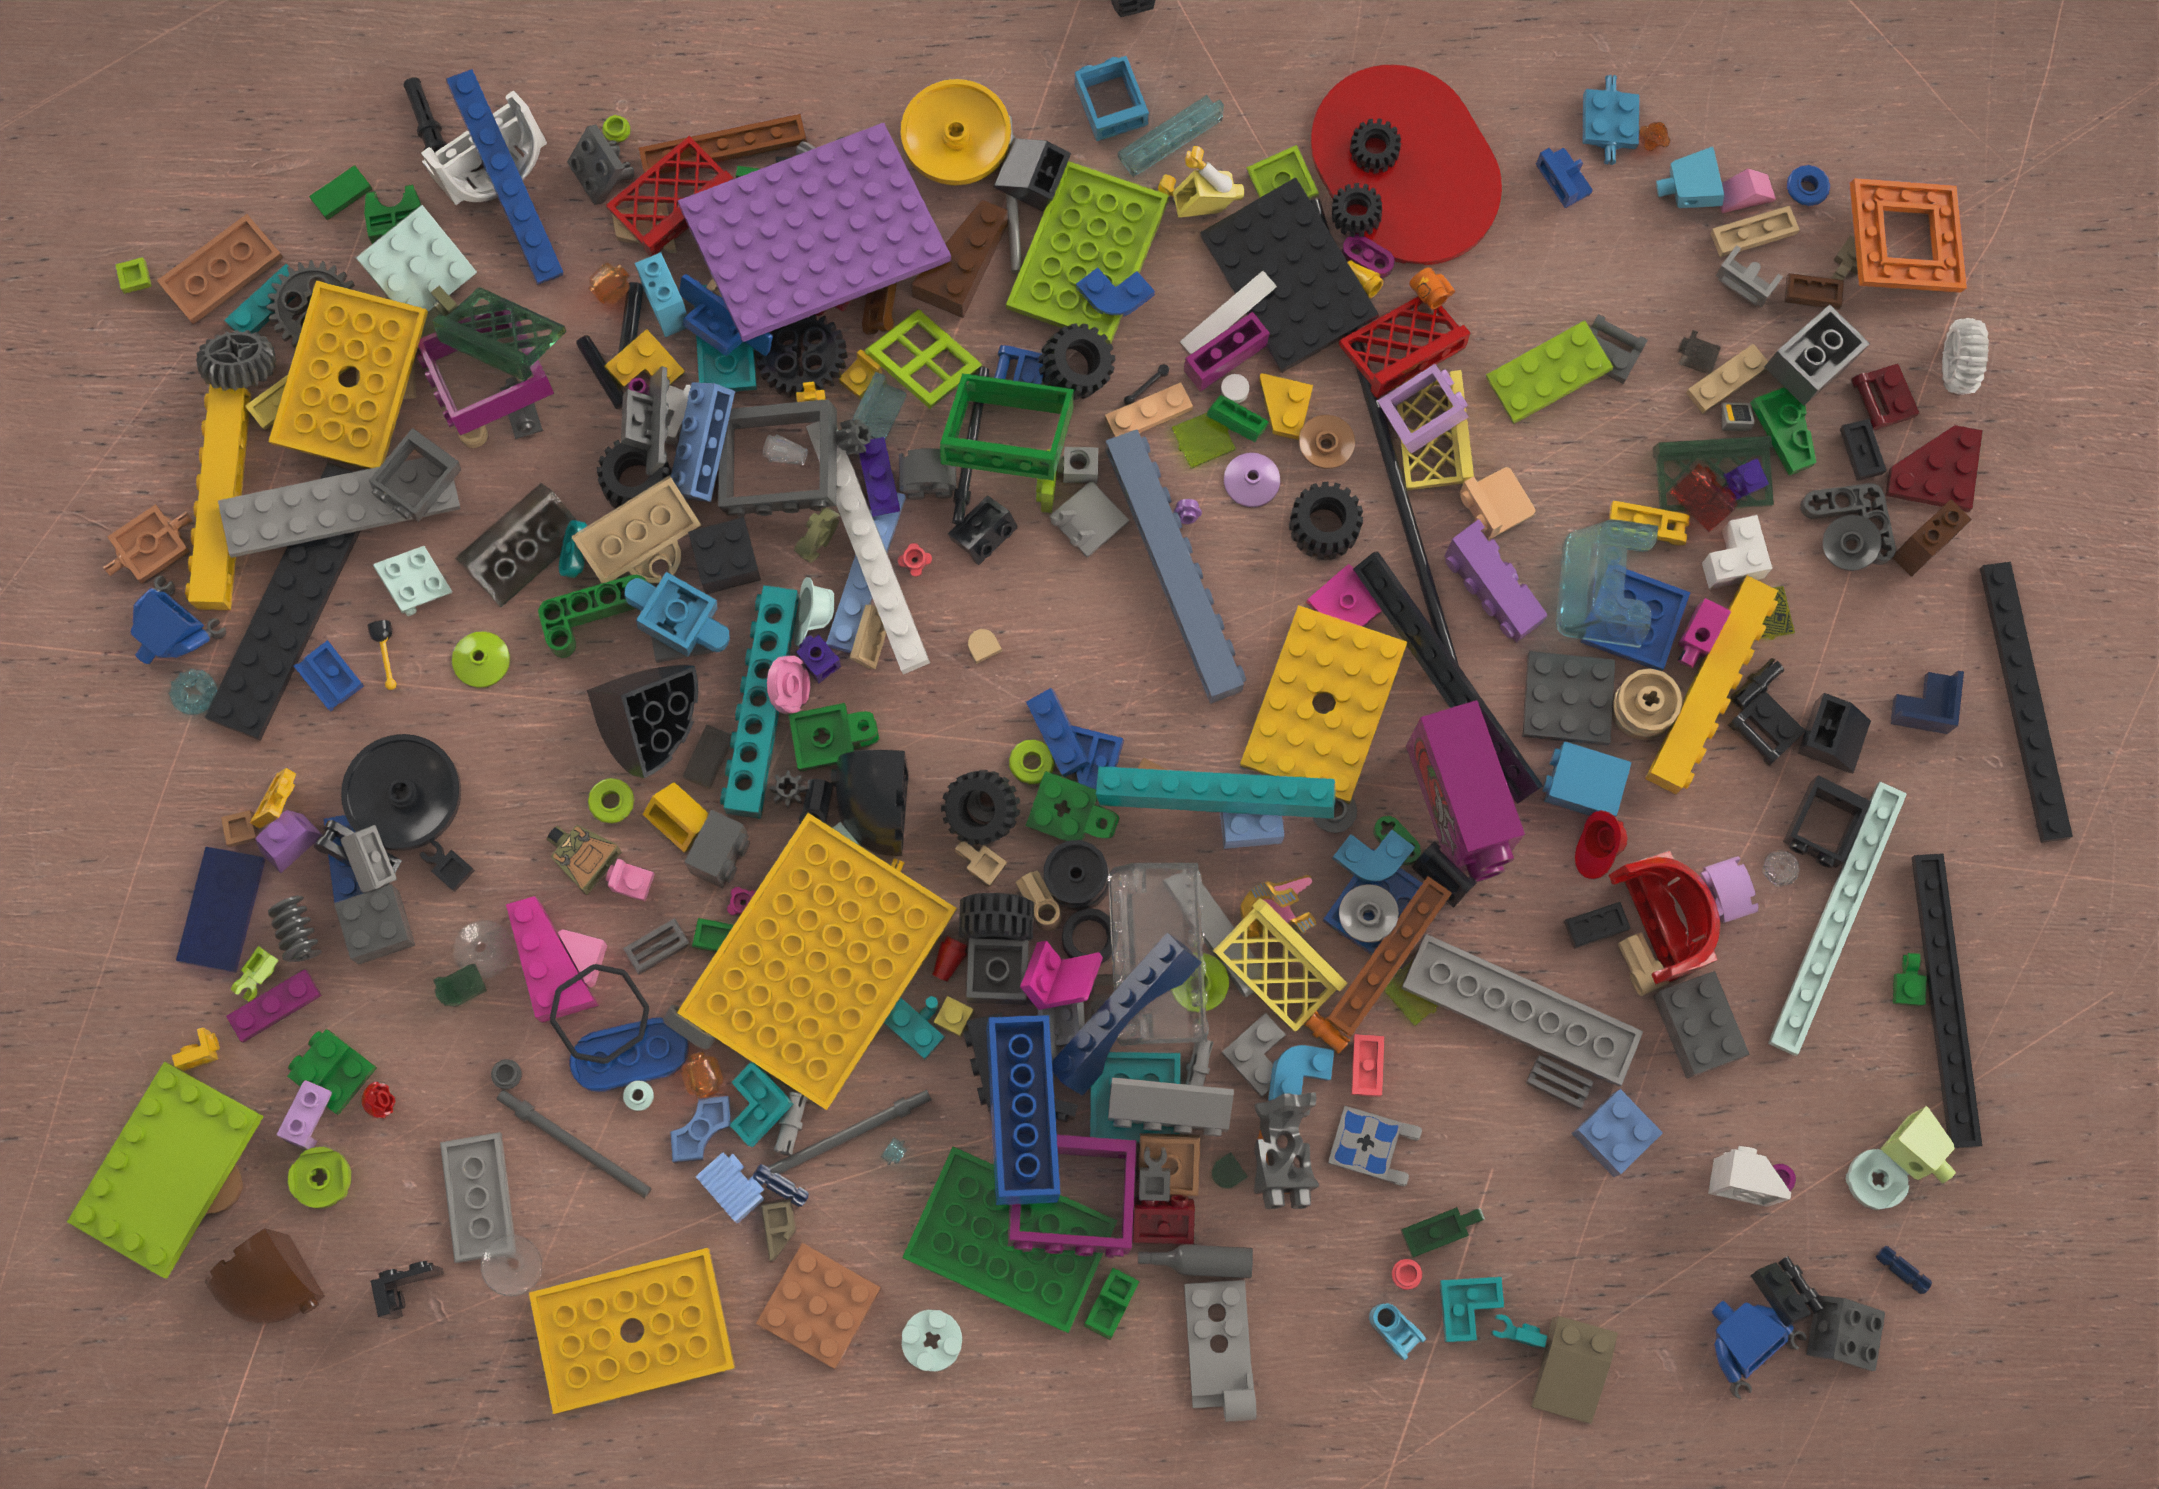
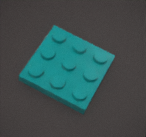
M1109 1052L1102 1075L1091 1086L1090 1137L1136 1140V1143L1140 1144V1133L1180 1134L1173 1132L1174 1127L1162 1126L1161 1131L1143 1129L1144 1124L1132 1123L1131 1128L1113 1126L1114 1121H1108L1112 1077L1180 1084V1053Z

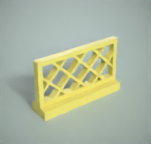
M1450 371V377L1454 382L1450 388L1454 394L1460 391L1465 399L1462 371ZM1437 380L1425 387L1424 390H1420V395L1412 404L1403 401L1397 405V411L1403 420L1411 412L1423 419L1415 431L1432 421L1431 418L1439 408L1446 412L1454 407L1446 394L1438 401L1428 393L1434 385H1440ZM1424 397L1435 404V407L1427 416L1415 408ZM1446 400H1448V407L1444 405ZM1403 405H1404L1406 408H1408L1404 413H1403ZM1467 419L1451 428V433L1446 431L1425 445L1426 448L1418 457L1411 454L1401 440L1407 491L1463 484L1468 479L1474 477ZM1442 435H1445L1453 442L1452 447L1446 454L1434 446ZM1430 449L1442 457L1433 469L1421 461ZM1453 452H1454V459H1455V461L1450 458V455H1451ZM1409 458L1414 461L1411 466H1409ZM1447 461L1456 468V476L1444 478L1437 471ZM1417 465L1429 472L1423 481L1411 482L1410 473Z
M1259 898L1252 905L1254 909L1213 952L1296 1032L1336 990L1340 992L1348 983L1267 902ZM1257 919L1263 925V937L1247 938V927ZM1268 931H1269L1274 937H1268ZM1262 942V958H1247V943ZM1268 942H1280L1283 945V957L1268 958ZM1232 943H1242V959H1229L1223 952ZM1288 951H1289L1294 957H1288ZM1283 962L1282 978H1267V963ZM1288 962H1300L1303 965V977L1288 978ZM1247 963H1262V979H1249L1247 977ZM1235 964H1242V971ZM1308 970H1309L1315 977H1308ZM1303 982L1302 998H1287L1288 983ZM1308 982H1321L1326 987L1318 997H1308ZM1267 983H1282V998L1270 999L1267 996ZM1256 984H1262V990ZM1287 1003H1302V1014L1293 1022L1287 1016ZM1276 1004H1282V1010Z

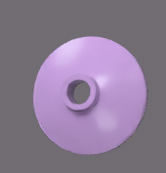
M1245 453L1234 458L1227 466L1224 474V486L1228 495L1236 503L1246 507H1259L1270 502L1277 494L1280 486V474L1276 465L1268 457L1258 453ZM1255 473L1257 474L1258 478L1256 480H1250L1248 478V474Z

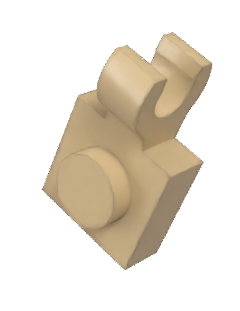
M965 841L960 842L955 848V853L970 862L966 870L988 887L992 885L1007 865L1004 859L985 845H983L979 852Z

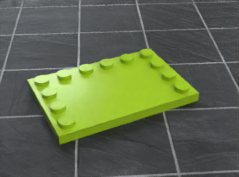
M1068 161L1053 200L1046 207L1006 303V309L1060 328L1068 327L1077 323L1078 327L1082 323L1088 324V329L1096 327L1099 329L1098 334L1100 336L1103 334L1107 336L1108 339L1105 342L1111 344L1123 314L1109 315L1098 313L1076 289V283L1097 267L1115 287L1136 271L1140 273L1168 204L1169 195Z
M164 1062L67 1222L160 1277L167 1279L264 1116L171 1064Z

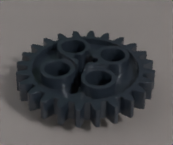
M814 314L809 318H804L773 330L770 333L773 336L770 352L764 356L759 351H756V356L759 360L756 362L758 369L762 370L760 372L763 380L767 379L768 386L770 388L776 386L778 394H781L786 389L788 398H791L794 392H804V382H814L815 389L818 388V390H824L823 385L825 384L833 387L832 377H842L839 369H846L843 359L848 358L847 351L845 350L847 348L845 339H842L841 330H836L834 322L827 324L826 316H822L817 320V316ZM804 333L803 346L805 351L802 353L804 370L803 376L800 377L801 365L798 359L801 357L800 335ZM816 339L822 340L818 344H811ZM787 340H794L789 345L783 344ZM786 365H793L789 370H782ZM813 365H821L816 370H810V367Z

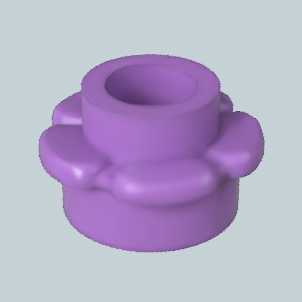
M1192 499L1178 501L1174 512L1178 513L1183 524H1192L1202 515L1198 502Z

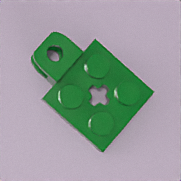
M845 703L788 714L799 772L837 765V759L840 755L855 751L854 748L874 745L879 741L877 722L874 719V715L867 711L848 714ZM864 727H869L866 731H861ZM824 730L826 735H830V739L826 740L825 744H820L819 741L815 742V737L819 736V731Z
M1045 771L1025 826L1065 841H1083L1086 833L1098 838H1112L1120 817L1114 811L1096 805L1098 801L1096 789ZM1063 800H1066L1067 807L1071 808L1069 814L1064 813L1060 817L1058 815L1059 811L1055 809L1056 804H1061ZM1103 818H1105L1108 823L1105 829H1103L1100 826V822Z

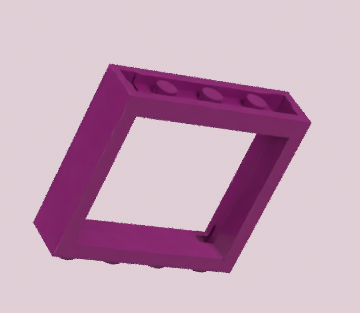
M509 299L420 339L418 344L422 354L417 355V358L423 369L427 367L429 369L428 372H425L431 388L437 387L438 389L433 392L441 408L446 406L447 410L442 413L449 427L455 426L460 436L554 394ZM510 327L534 377L458 411L435 360Z
M1057 1135L1058 1154L1125 1159L1121 1238L1019 1231L1021 1204H1011L1007 1246H1014V1249L1023 1250V1252H1030L1033 1248H1043L1045 1253L1062 1254L1063 1250L1075 1251V1254L1078 1256H1092L1093 1252L1105 1253V1256L1108 1258H1114V1256L1124 1257V1254L1128 1255L1132 1249L1136 1140Z

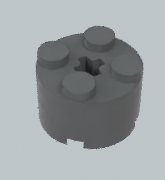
M940 449L908 450V456L906 457L903 453L899 454V489L904 493H908V499L921 500L925 498V494H936V498L941 499L953 497V491L957 488L956 466L941 464Z

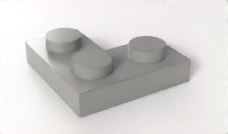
M1267 1013L1262 1015L1221 1053L1260 1097H1263L1270 1090L1273 1066L1265 1054L1286 1035Z

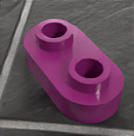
M1355 234V237L1349 236L1344 241L1342 254L1346 261L1352 260L1356 264L1380 274V278H1385L1391 274L1394 267V257L1388 250L1365 236L1359 238V234ZM1357 249L1360 251V254H1354L1351 250ZM1376 263H1380V264H1382L1384 267H1383V268H1377V267L1375 266V264H1376Z

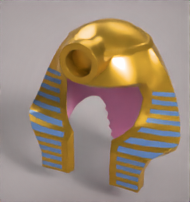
M1304 875L1303 877L1279 883L1266 881L1256 885L1241 902V920L1254 909L1252 905L1261 898L1296 932L1304 935L1308 928L1316 925V920L1310 912L1296 917L1290 905L1299 901L1297 894L1312 883L1311 876ZM1257 919L1247 927V938L1263 936V925Z

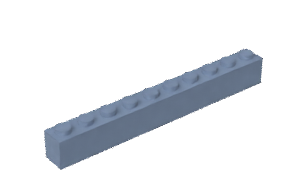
M1138 429L1106 440L1105 451L1210 704L1242 692L1243 682L1246 681L1245 673L1241 665L1236 666L1232 657L1235 656L1233 644L1230 639L1225 640L1222 633V630H1225L1224 623L1219 613L1214 614L1211 606L1214 604L1212 594L1209 588L1204 589L1200 580L1203 579L1202 570L1198 562L1193 563L1190 554L1193 551L1190 541L1187 537L1183 538L1179 530L1182 528L1180 517L1177 512L1172 513L1169 503L1172 502L1167 487L1162 488L1158 478L1161 477V473L1157 463L1151 462L1148 453L1151 450L1146 437L1141 438Z

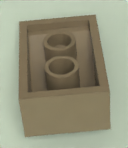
M1561 1316L1552 1317L1531 1407L1592 1424L1612 1362L1618 1332Z

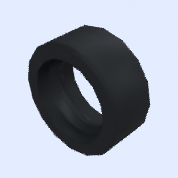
M1092 908L1078 910L1068 918L1063 926L1062 944L1064 951L1069 958L1089 955L1077 950L1073 944L1072 935L1076 926L1081 922L1088 920L1096 921L1103 926L1107 934V942L1104 948L1098 952L1103 957L1102 964L1111 957L1116 949L1118 937L1116 925L1110 916L1101 910Z

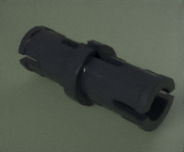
M1771 658L1755 674H1750L1747 677L1748 681L1730 696L1732 702L1744 710L1755 697L1762 692L1765 693L1768 690L1767 686L1784 672L1780 662H1775V659Z

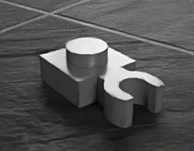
M1145 1147L1144 1160L1148 1168L1140 1167L1139 1200L1169 1201L1170 1168H1162L1167 1160L1166 1148L1161 1147V1156L1153 1159L1150 1157L1149 1147Z

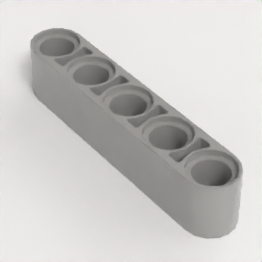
M1188 864L1184 865L1162 880V882L1213 956L1225 966L1233 984L1246 998L1254 991L1213 952L1232 932L1234 927ZM1232 943L1223 953L1229 959H1242V943ZM1247 946V958H1256ZM1247 963V977L1249 979H1262V966L1260 963ZM1235 964L1242 971V964Z

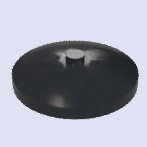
M410 734L390 735L370 743L351 761L342 782V806L348 822L356 832L375 825L385 849L393 851L413 850L431 843L450 826L457 814L461 801V781L457 768L451 758L434 742Z

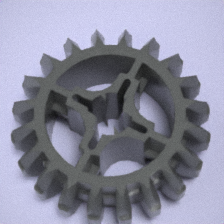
M236 330L233 333L226 331L223 335L216 334L214 339H207L206 344L199 346L200 351L196 353L197 368L201 378L204 379L206 384H211L213 388L221 387L223 391L229 388L234 389V391L238 388H245L247 390L248 386H258V382L267 381V376L273 375V369L276 368L275 351L271 342H268L267 337L260 336L259 332L251 334L249 330L245 332Z

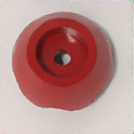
M376 1081L365 1088L361 1102L364 1111L368 1115L384 1119L393 1112L395 1097L389 1092L387 1084Z

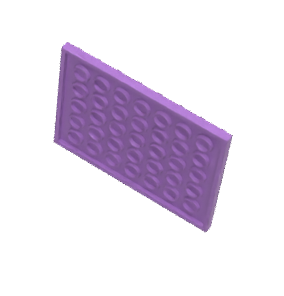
M884 122L678 200L680 210L743 342L951 261V254Z

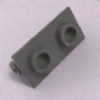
M510 377L506 379L507 384L501 387L500 390H506L523 381H518L516 377ZM534 403L508 414L515 439L543 431Z

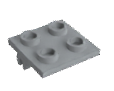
M1092 480L1049 516L1051 523L1057 526L1070 539V543L1077 547L1087 558L1129 523V519Z

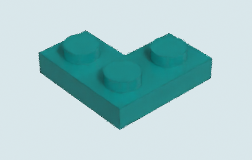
M751 1061L731 1082L750 1104L730 1126L748 1146L754 1147L792 1107L793 1102L761 1067Z
M1502 1277L1440 1280L1445 1342L1476 1341L1474 1310L1504 1308Z

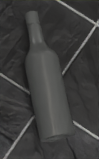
M1180 1245L1169 1252L1150 1253L1138 1251V1264L1168 1266L1181 1275L1251 1278L1253 1249L1246 1247Z

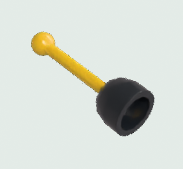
M375 621L367 625L368 632L372 640L380 643L387 679L385 687L388 690H393L397 684L392 678L386 642L392 636L391 621Z

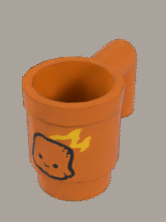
M1430 267L1418 272L1409 282L1412 290L1431 309L1440 307L1447 301L1448 297L1455 293V289L1445 276L1435 274Z

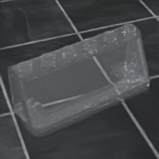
M1131 863L1114 867L1110 872L1109 902L1114 991L1167 932L1186 945L1202 962L1182 985L1155 998L1129 1021L1117 1037V1041L1121 1046L1207 1042L1209 1024L1206 1020L1205 1005L1207 1004V992L1204 986L1206 964L1203 960L1202 946L1204 944V933L1201 927L1203 905L1200 900L1199 886L1201 885V873L1199 872L1198 863Z

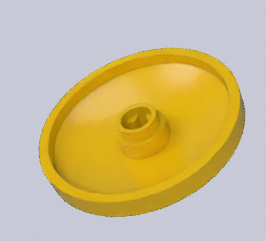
M962 79L940 81L924 88L908 104L901 121L902 146L911 165L926 178L946 185L974 183L994 172L1006 157L1011 143L1010 118L1003 102L987 87Z

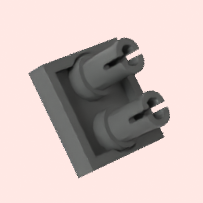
M590 125L585 129L567 163L594 205L604 203L617 181L631 180L634 177V169L630 167L631 164L629 162L621 163L619 160L620 147L616 145L617 142L614 140L607 142L598 126Z

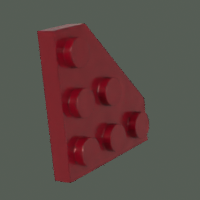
M1954 425L1893 465L1889 469L1885 496L1943 507L1952 499L1963 511L1970 512L1973 509L1983 430Z

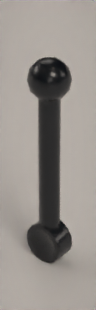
M1165 364L1160 365L1158 372L1132 395H1127L1124 398L1125 405L1134 403L1135 399L1161 376H1167L1169 374V367Z

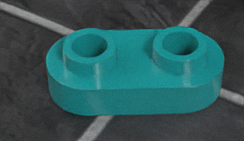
M572 520L566 528L558 566L561 576L575 578L584 569L585 560L583 554L571 536L586 528L587 524L585 522Z

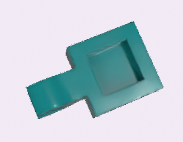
M1503 1314L1495 1316L1496 1320H1500L1505 1324L1503 1332L1495 1330L1491 1332V1335L1495 1338H1507L1535 1348H1545L1547 1335L1540 1334L1541 1328L1523 1323L1522 1328L1515 1327L1508 1316Z

